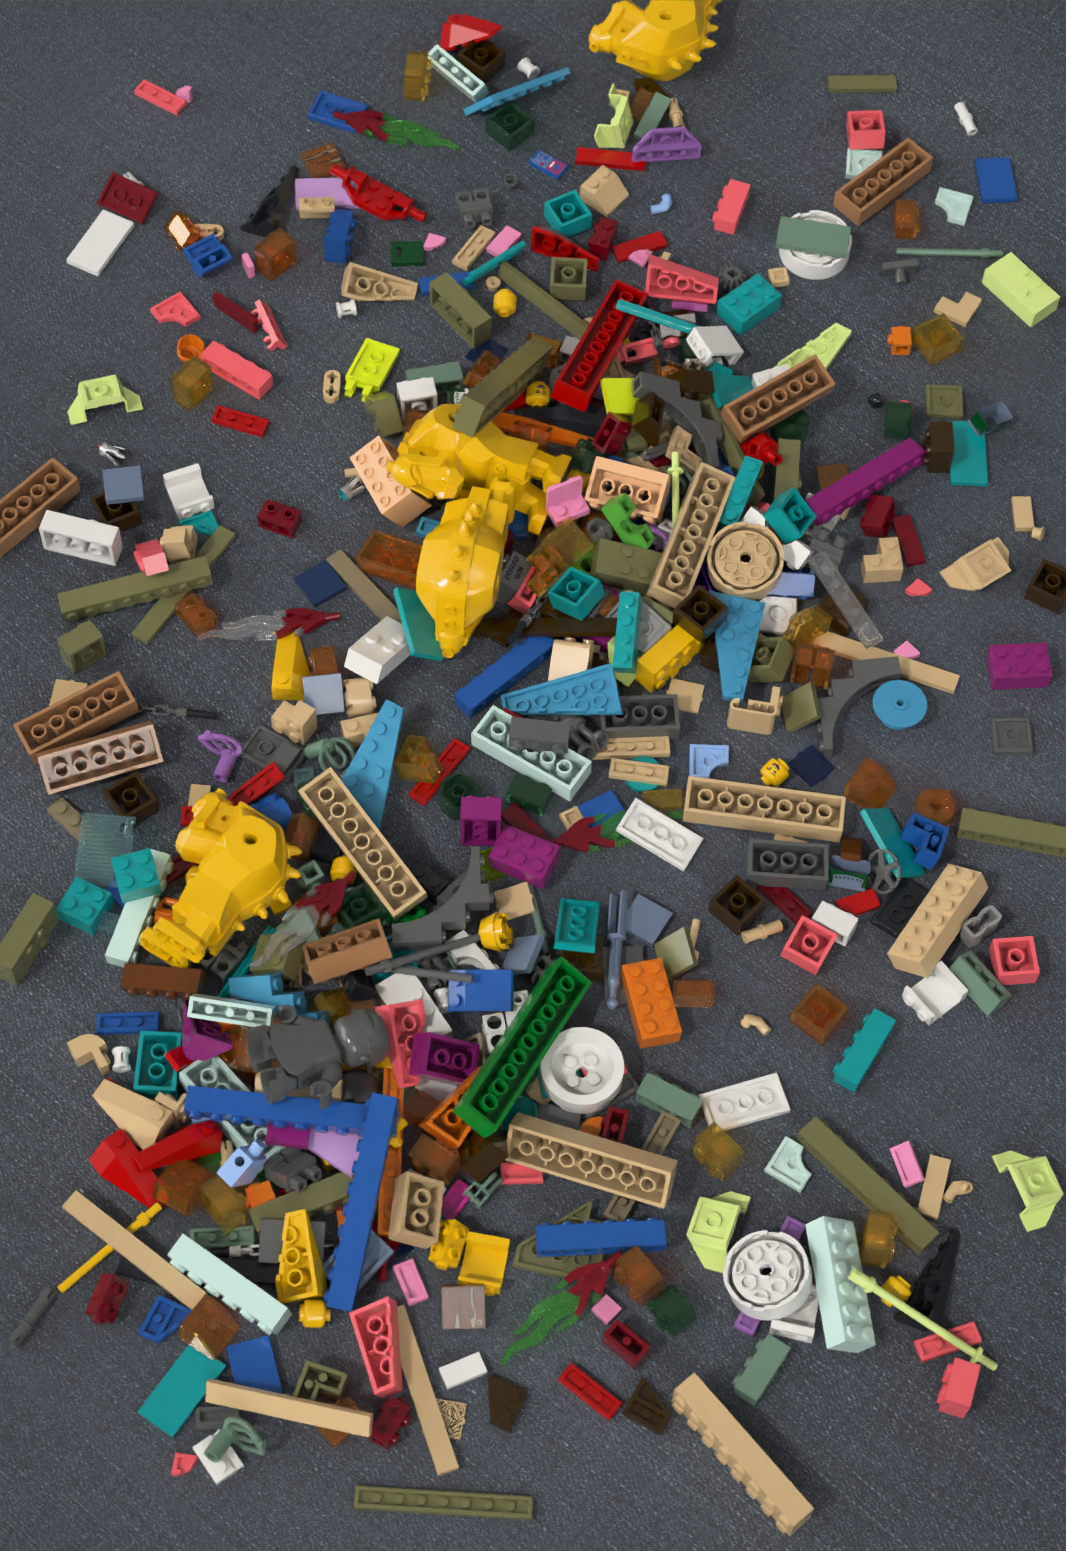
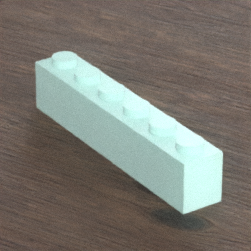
M151 849L161 890L164 892L167 884L165 879L168 874H171L174 863L171 860L170 854ZM160 894L125 903L105 953L107 963L124 968L125 963L135 964L139 956L137 951L141 945L139 936L147 926H151L153 920L152 913L159 906Z

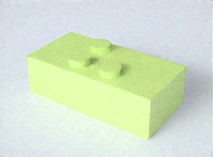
M1012 252L985 269L982 283L1029 327H1033L1057 310L1060 296Z

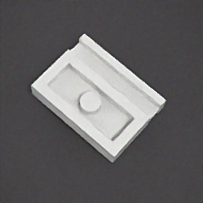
M220 1429L192 1447L216 1485H219L235 1474L239 1469L244 1468L243 1463L231 1446L218 1463L210 1461L204 1455V1451Z

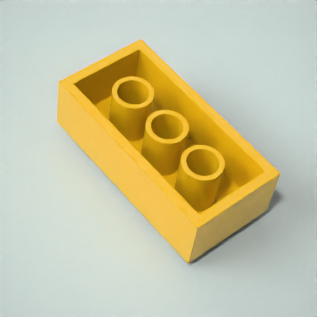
M676 625L637 660L635 680L650 693L655 692L657 689L660 690L670 677L673 678L677 675L683 665L687 666L695 654L698 655L703 651L705 641L701 644L680 626Z

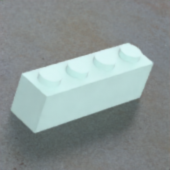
M437 44L425 56L432 68L473 102L477 103L489 94L485 83Z
M194 993L189 999L187 1017L250 1027L263 1024L272 1027L276 1006Z

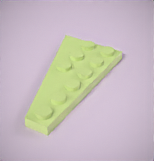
M835 323L820 333L819 337L807 342L806 346L801 349L798 348L779 361L775 367L788 364L790 369L816 354L825 369H827L851 336L852 330Z

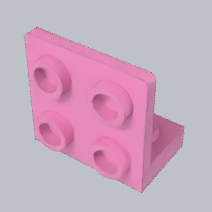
M581 476L571 477L565 482L553 484L547 488L546 511L555 527L590 514V509L582 497L583 479Z

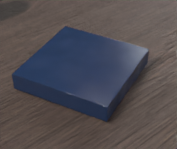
M327 560L294 577L295 583L314 608L347 590L346 585Z

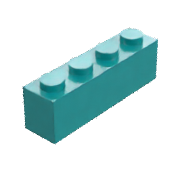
M745 455L717 524L718 530L741 521L761 473L762 461Z
M620 592L612 666L617 673L636 674L643 598L637 592Z
M875 1008L871 1014L867 1013L862 1021V1024H864L862 1030L857 1029L852 1038L854 1040L853 1045L846 1047L842 1055L845 1057L842 1063L838 1061L835 1065L833 1081L855 1093L893 1030L896 1020Z

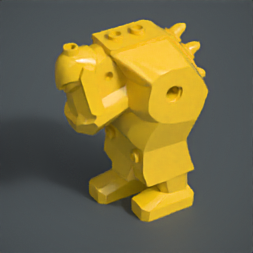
M631 0L618 1L612 5V11L606 20L599 25L595 24L589 34V49L593 52L613 53L616 55L617 63L629 66L636 72L652 79L670 81L688 72L695 62H699L701 60L699 54L702 50L716 45L714 41L708 39L706 34L709 35V32H715L719 28L716 25L710 24L709 20L712 15H717L714 7L722 2V0H650L645 10Z
M459 404L439 405L429 411L422 419L415 421L409 433L406 432L403 442L401 441L397 450L399 452L398 458L395 462L390 460L386 471L391 473L395 481L422 494L428 499L436 496L438 500L457 499L462 489L471 491L472 486L490 489L491 481L495 477H499V481L510 482V479H513L516 482L515 511L528 515V531L539 536L542 526L549 516L546 511L547 488L553 484L562 483L572 457L565 454L554 457L539 450V443L507 436L492 421L471 438L453 428L455 422L453 417L461 407ZM532 478L539 481L542 479L543 490L531 483Z
M495 477L491 481L490 489L472 486L471 491L462 489L457 499L446 503L440 524L429 532L423 541L417 569L416 593L436 622L435 638L439 642L443 656L446 658H452L453 655L461 651L463 646L468 644L475 628L483 616L494 607L502 575L504 545L507 541L508 525L513 522L515 516L516 482L513 479H510V482L499 481V477Z
M220 788L215 792H208L195 803L191 810L194 813V819L188 827L182 829L178 834L176 850L184 861L198 863L199 871L188 880L179 901L172 906L174 921L161 917L153 927L147 926L139 936L140 944L145 950L172 967L188 968L191 962L199 963L205 956L206 948L208 947L210 950L209 954L217 956L235 931L245 930V926L242 924L243 921L254 915H259L261 918L266 919L268 915L266 908L275 901L280 900L282 903L287 904L289 897L285 892L286 881H289V878L298 879L301 877V873L288 864V859H291L290 856L300 855L302 850L297 846L289 845V842L286 843L282 827L242 801L237 806H233V803L226 798L227 794Z

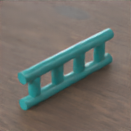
M524 241L517 243L471 271L469 276L462 280L465 286L469 285L500 266L502 262L515 257L521 249L526 247V243Z

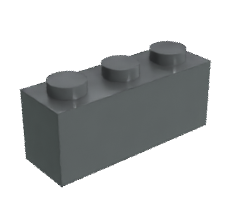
M519 717L511 718L509 747L518 750L532 749L537 752L551 751L556 754L568 753L570 723Z

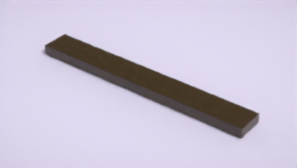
M482 618L471 637H509L520 623L521 618ZM534 618L519 637L616 636L617 618H584L583 621L576 618Z

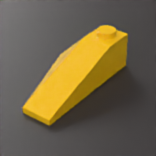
M298 632L277 639L272 677L273 700L304 701L302 676L311 675Z
M307 1209L286 1213L282 1234L283 1247L282 1253L279 1255V1274L276 1275L278 1301L283 1304L322 1298L327 1289L326 1278Z

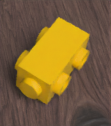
M455 1219L440 1220L438 1243L431 1246L428 1260L433 1262L435 1267L440 1270L457 1268L469 1228Z

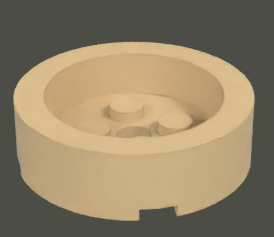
M747 522L730 524L721 529L713 537L709 545L707 554V573L709 579L720 593L750 600L760 599L769 594L780 581L784 563L782 545L777 536L763 525ZM742 555H748L750 556L751 560L749 561V563L740 561V557Z

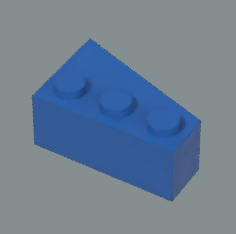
M335 209L334 212H331L330 225L326 229L328 235L324 236L325 261L346 264L347 257H351L352 247L350 243L354 242V232L352 231L356 229L357 218H354V211Z

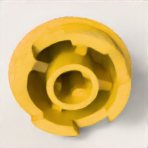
M495 912L481 919L478 934L484 948L499 952L510 949L508 944L513 942V931L507 924L506 920H509L507 913Z

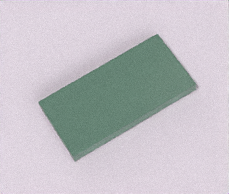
M781 216L776 248L846 258L851 227Z

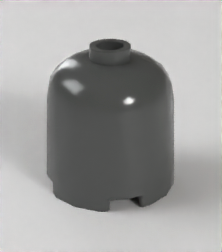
M354 1069L342 1076L343 1097L340 1102L366 1104L367 1098L371 1097L372 1093L379 1094L376 1077L371 1073L367 1074V1071L363 1069Z

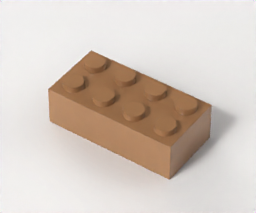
M379 918L302 945L314 984L325 983L331 978L345 976L351 971L365 969L369 965L392 958Z

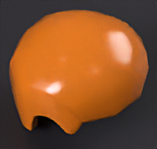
M193 334L181 337L177 345L179 359L188 364L197 363L201 360L200 355L204 351V342L200 337Z

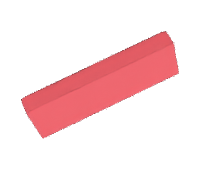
M145 79L134 90L135 95L176 116L187 105L186 100Z
M974 1321L947 1330L971 1347L982 1343ZM937 1334L913 1342L921 1363L960 1351L959 1348Z

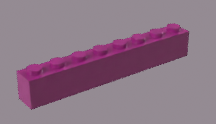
M908 438L805 500L817 515L812 523L817 527L823 523H828L834 516L841 515L849 507H854L862 499H867L875 491H880L885 485L893 483L898 477L906 475L915 467H919L923 463L925 450L911 438Z

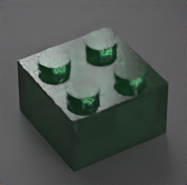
M510 100L486 118V133L511 152L535 134V119Z
M366 882L344 894L342 907L335 915V918L345 930L378 918L382 926L389 923L386 907Z

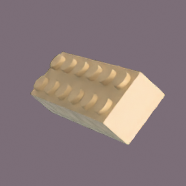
M948 863L887 954L895 969L925 978L930 976L989 888L982 872Z

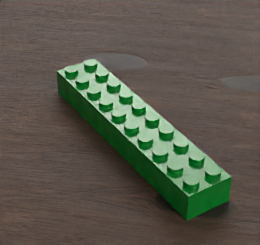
M562 956L549 964L452 1112L483 1138L497 1131L592 982Z

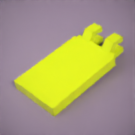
M366 338L345 376L347 383L345 386V396L352 398L356 387L363 389L362 401L366 402L365 397L373 395V392L377 393V391H380L400 354V349Z
M603 378L600 380L607 414L608 412H613L623 416L634 415L635 404L639 400L633 397L632 380L634 378Z

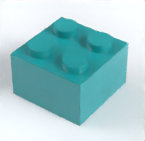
M576 190L544 202L545 219L552 229L559 231L566 237L591 228L592 213Z
M795 487L779 494L763 515L785 545L801 538L817 516Z
M571 566L547 592L553 608L580 621H583L605 595L599 579Z
M151 848L111 858L122 903L162 893Z
M76 876L56 907L59 920L94 936L114 905L112 893Z

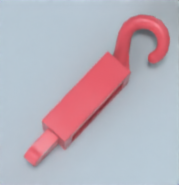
M651 337L625 344L621 347L616 357L620 363H624V366L658 358L653 344L655 339ZM678 337L667 338L663 340L664 347L666 349L673 348L680 344V339ZM634 350L636 356L628 358L626 351Z

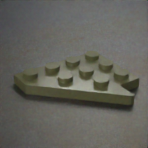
M589 1201L552 1225H561L563 1222H573L574 1224H582L584 1221L604 1222L589 1219L593 1204L592 1201ZM533 1235L517 1245L513 1268L564 1279L571 1271L578 1267L602 1262L603 1254L537 1257L536 1236Z

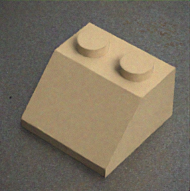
M604 165L580 187V197L583 202L606 217L629 197V193L617 174Z

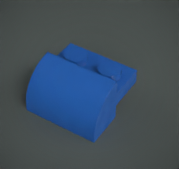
M214 233L183 248L184 255L198 277H202L220 268L233 259L225 245L219 242Z
M276 792L250 805L253 809L278 823L283 831L297 825L283 797L280 798Z

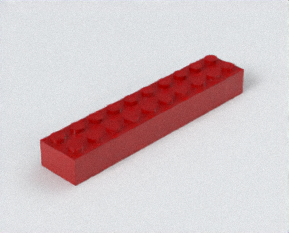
M617 279L614 281L557 378L551 398L577 410L586 411L600 386V380L606 376L638 319L637 316L617 310V301L621 299L644 307L648 293Z

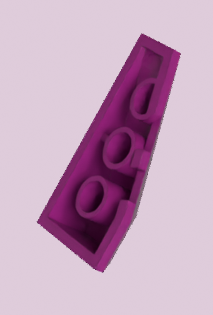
M184 1000L182 1042L184 1055L193 1061H206L232 1049L231 1037L228 1033H222V1026L211 1020L187 1017L189 1001Z

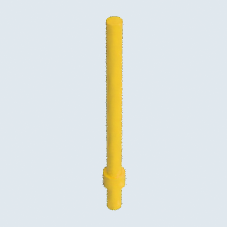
M155 1203L145 1213H140L136 1217L137 1220L128 1226L126 1230L133 1234L140 1227H145L151 1222L150 1219L162 1210V1207ZM107 1244L57 1287L58 1290L63 1294L114 1249Z

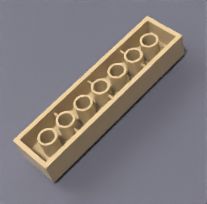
M701 462L694 472L646 596L675 608L691 593L736 477Z
M331 767L298 790L302 799L395 921L428 898L426 891Z
M688 776L682 821L840 842L843 831L846 797Z
M518 1112L509 1124L506 1141L509 1156L505 1159L506 1161L663 1209L671 1197L678 1160Z
M695 1372L675 1388L672 1398V1406L675 1411L680 1415L683 1414L688 1419L687 1424L693 1431L697 1430L702 1435L703 1443L708 1448L712 1447L715 1450L718 1460L723 1465L727 1464L732 1470V1476L738 1482H743L747 1487L746 1492L753 1499L756 1498L762 1504L760 1507L767 1516L771 1515L776 1520L777 1528L782 1533H787L791 1536L810 1519L814 1508Z

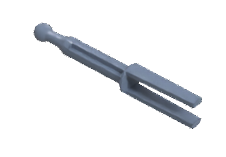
M621 890L617 933V896L610 894L607 928V939L610 941L609 999L607 1000V1007L609 1009L618 1007L617 989L620 984L622 942L626 939L628 892L625 890Z

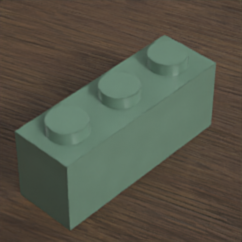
M459 361L405 371L406 381L433 377L437 394L464 389V379Z
M971 950L960 955L949 968L968 989L967 995L973 999L987 1016L998 1011L1011 996L1008 990Z
M648 1072L635 1096V1101L659 1113H662L663 1110L681 1119V1124L688 1128L692 1127L703 1104V1100L697 1094L687 1093L679 1085L670 1084L664 1081L661 1076L657 1074L652 1075Z
M770 1334L765 1339L761 1337L755 1347L758 1351L754 1357L751 1355L748 1357L744 1364L745 1371L743 1374L738 1373L732 1382L734 1385L733 1393L754 1407L791 1347Z

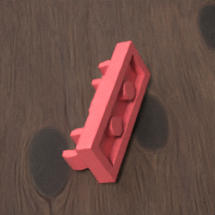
M259 299L255 302L257 309H254L251 314L257 317L258 324L263 322V329L270 335L264 338V342L267 344L271 342L267 349L274 351L278 346L284 350L288 346L270 306Z

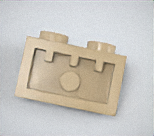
M334 197L299 198L300 219L330 218L331 212L335 211Z
M161 1092L155 1097L156 1103L172 1111L174 1118L172 1124L179 1128L182 1122L185 1123L189 1119V1116L184 1111L186 1093H183L178 1101L169 1094L164 1095Z

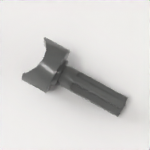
M601 518L592 519L587 523L588 538L591 542L597 543L600 538L610 540L614 536L612 525Z

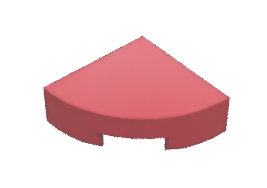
M919 578L905 590V593L912 597H924L932 592V589Z
M176 1452L171 1475L181 1476L188 1473L195 1466L198 1456Z

